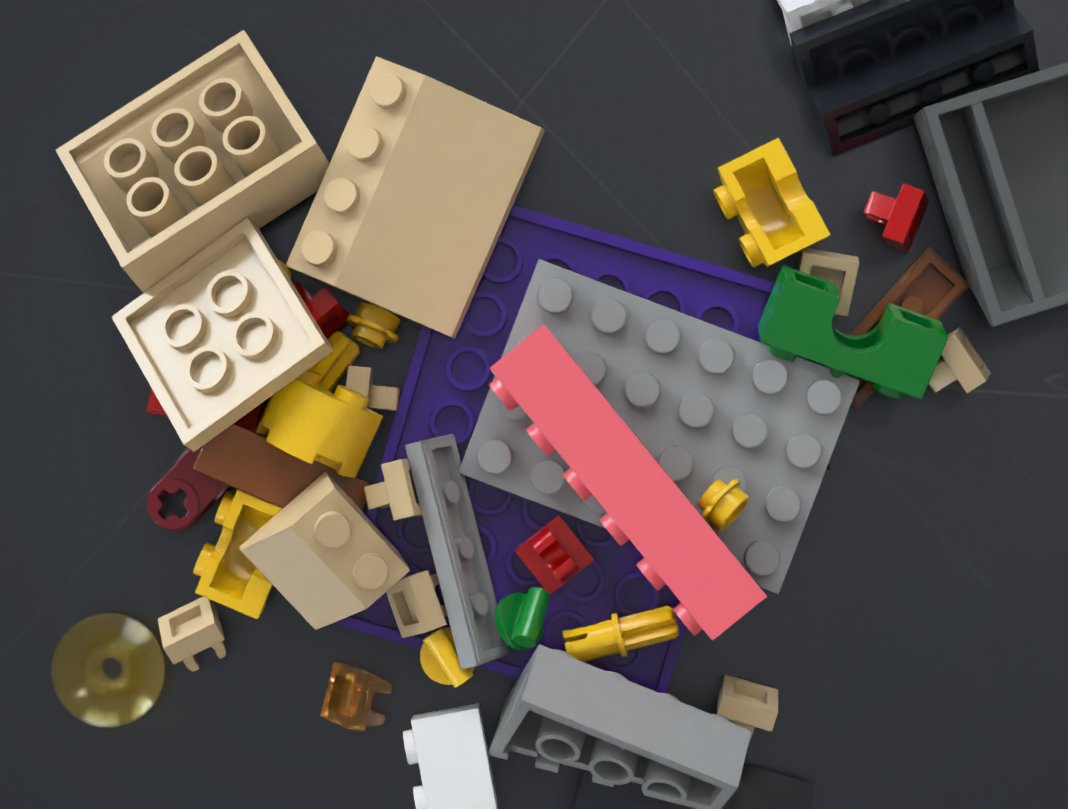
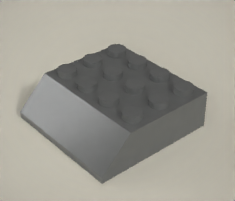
M1068 62L921 109L914 116V121L963 274L991 327L1067 304Z

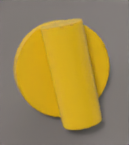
M451 627L439 628L422 640L424 643L420 651V662L424 672L433 681L440 684L453 685L456 688L473 676L472 672L475 667L461 669Z

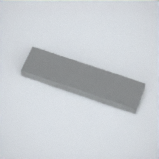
M449 434L407 444L405 449L461 669L475 667L509 655L508 645L503 641L496 627L495 613L497 602L465 476L458 473L461 460L455 436Z

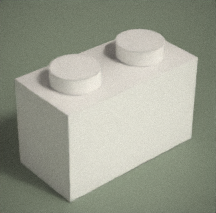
M480 703L413 715L411 719L412 729L403 731V739L408 764L419 763L422 785L413 787L416 809H499Z

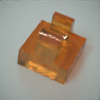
M334 662L320 716L344 728L364 732L366 726L382 725L385 715L370 708L374 694L377 692L391 694L392 684L357 666Z

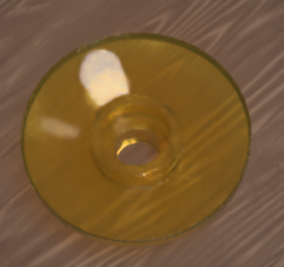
M97 614L77 622L60 639L52 658V683L60 702L79 720L99 727L121 726L141 717L158 699L165 680V659L161 646L153 633L139 621L122 614ZM107 658H114L121 664L122 671L116 679L108 678L103 673L102 665Z

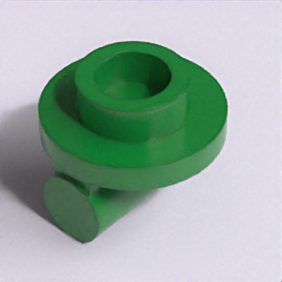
M531 587L526 594L513 593L500 600L495 613L496 627L501 638L508 646L515 650H526L535 647L540 642L544 632L543 619L550 599L548 591L539 587Z

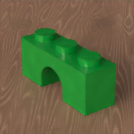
M782 264L757 326L760 341L770 346L769 352L788 361H794L799 356L820 363L819 365L829 368L831 375L835 378L845 374L850 377L854 375L873 382L872 387L876 391L891 398L903 399L904 395L907 394L922 400L948 340L941 321L888 303L879 324L873 330L856 336L844 334L832 325L835 311L841 299L836 284Z

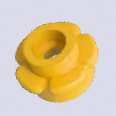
M359 302L355 314L348 315L346 321L354 328L351 337L369 347L382 350L385 342H397L399 339L395 332L401 320L396 315L378 306Z
M718 479L707 489L697 504L703 510L701 515L703 519L719 532L726 530L738 518L750 501V497L739 488L741 484L739 479L730 481L728 485Z

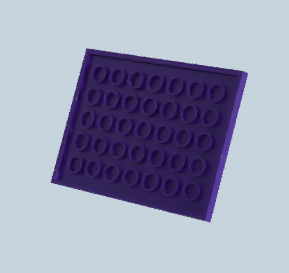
M513 205L456 338H451L421 326L381 464L399 459H408L405 449L407 444L449 434L455 436L462 463L489 392V384L495 376L489 368L502 357L538 259L760 343L757 326L775 282ZM381 464L375 484L385 481ZM465 476L497 605L507 595L513 593L526 594L531 587L543 588L514 550L558 515H560L594 558V561L550 595L543 619V636L535 647L526 650H515L508 646L509 655L478 665L477 667L518 679L539 644L550 649L566 652L564 644L566 641L563 638L564 630H572L611 620V614L618 613L619 618L664 606H670L673 609L681 603L667 585L657 591L636 565L644 557L630 540L620 546L607 529ZM391 507L372 510L367 508L365 515L395 546L409 567L410 571L404 577L428 570L429 575L437 573L423 517L394 521ZM438 584L435 587V592L440 605H445L441 587ZM386 592L366 610L333 623L420 650L424 643L422 640L437 630L434 629L426 633L402 638ZM676 615L679 636L675 639L628 650V657L622 658L621 653L584 663L604 671L619 673L628 681L655 692L668 693L687 627ZM448 616L444 617L447 625L439 628L450 627Z

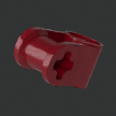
M187 447L176 461V464L153 487L148 495L147 508L149 516L154 523L164 529L175 532L188 530L198 522L216 501L221 500L226 492L233 488L192 470L201 447L195 452ZM185 492L188 497L184 500L183 505L188 510L187 514L183 518L172 514L165 519L162 515L167 509L166 504L162 501L164 496L170 493L178 497Z

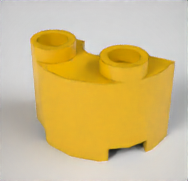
M779 138L718 167L723 185L713 189L714 195L727 220L735 216L737 217L746 234L739 238V242L753 268L763 263L767 267L831 235L813 201L806 195L799 181L797 171Z
M309 368L269 398L255 432L267 435L265 441L305 462L313 464L315 460L336 470L339 475L356 478L383 416L366 408L369 398L357 391L342 385L337 386L335 393L322 388L318 384L321 374Z
M238 489L235 494L227 491L214 519L215 523L223 526L216 546L206 542L193 570L194 574L201 576L195 593L258 620L265 608L273 584L242 553L239 547L283 508Z

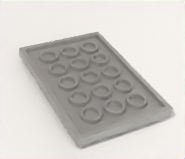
M538 259L502 357L541 325L545 324L700 515H702L703 510L697 504L715 481L720 479L728 485L730 481L739 479L741 481L739 488L750 497L749 503L738 518L723 532H719L710 523L709 526L759 587L779 594L860 380L845 374L835 378L831 375L829 368L800 357H796L794 361L784 360L769 352L770 346ZM490 387L458 473L605 528L599 519L607 511L593 495L585 501L581 499L562 475L570 468L557 450L546 456L525 430L534 423L520 405L510 411Z

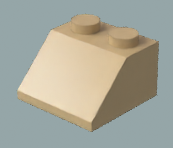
M326 471L239 547L242 553L315 630L366 610L410 571L395 546Z

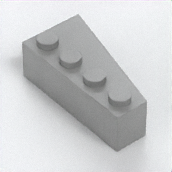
M539 644L504 701L488 755L508 760L510 751L537 757L535 762L536 768L558 773L560 764L590 771L593 775L592 782L614 787V785L634 782L642 785V791L645 796L695 809H722L738 789L751 730L732 723L724 716L709 714L682 703L670 694L658 693L628 681L619 673L604 671L579 661L565 651L550 649Z

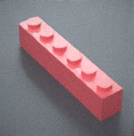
M545 324L541 325L489 368L497 377L489 384L494 393L510 411L518 405L521 406L534 422L525 429L546 456L557 450L570 466L562 474L583 501L593 495L607 511L599 519L620 546L628 540L634 544L644 557L636 564L657 591L665 585L670 588L681 602L673 608V611L694 636L704 630L713 641L767 597Z

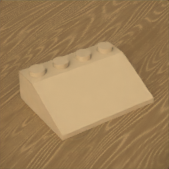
M244 30L56 149L58 156L121 267L143 293L248 217L260 229L316 193L330 164Z
M376 56L285 266L312 280L455 339L545 130L429 76Z

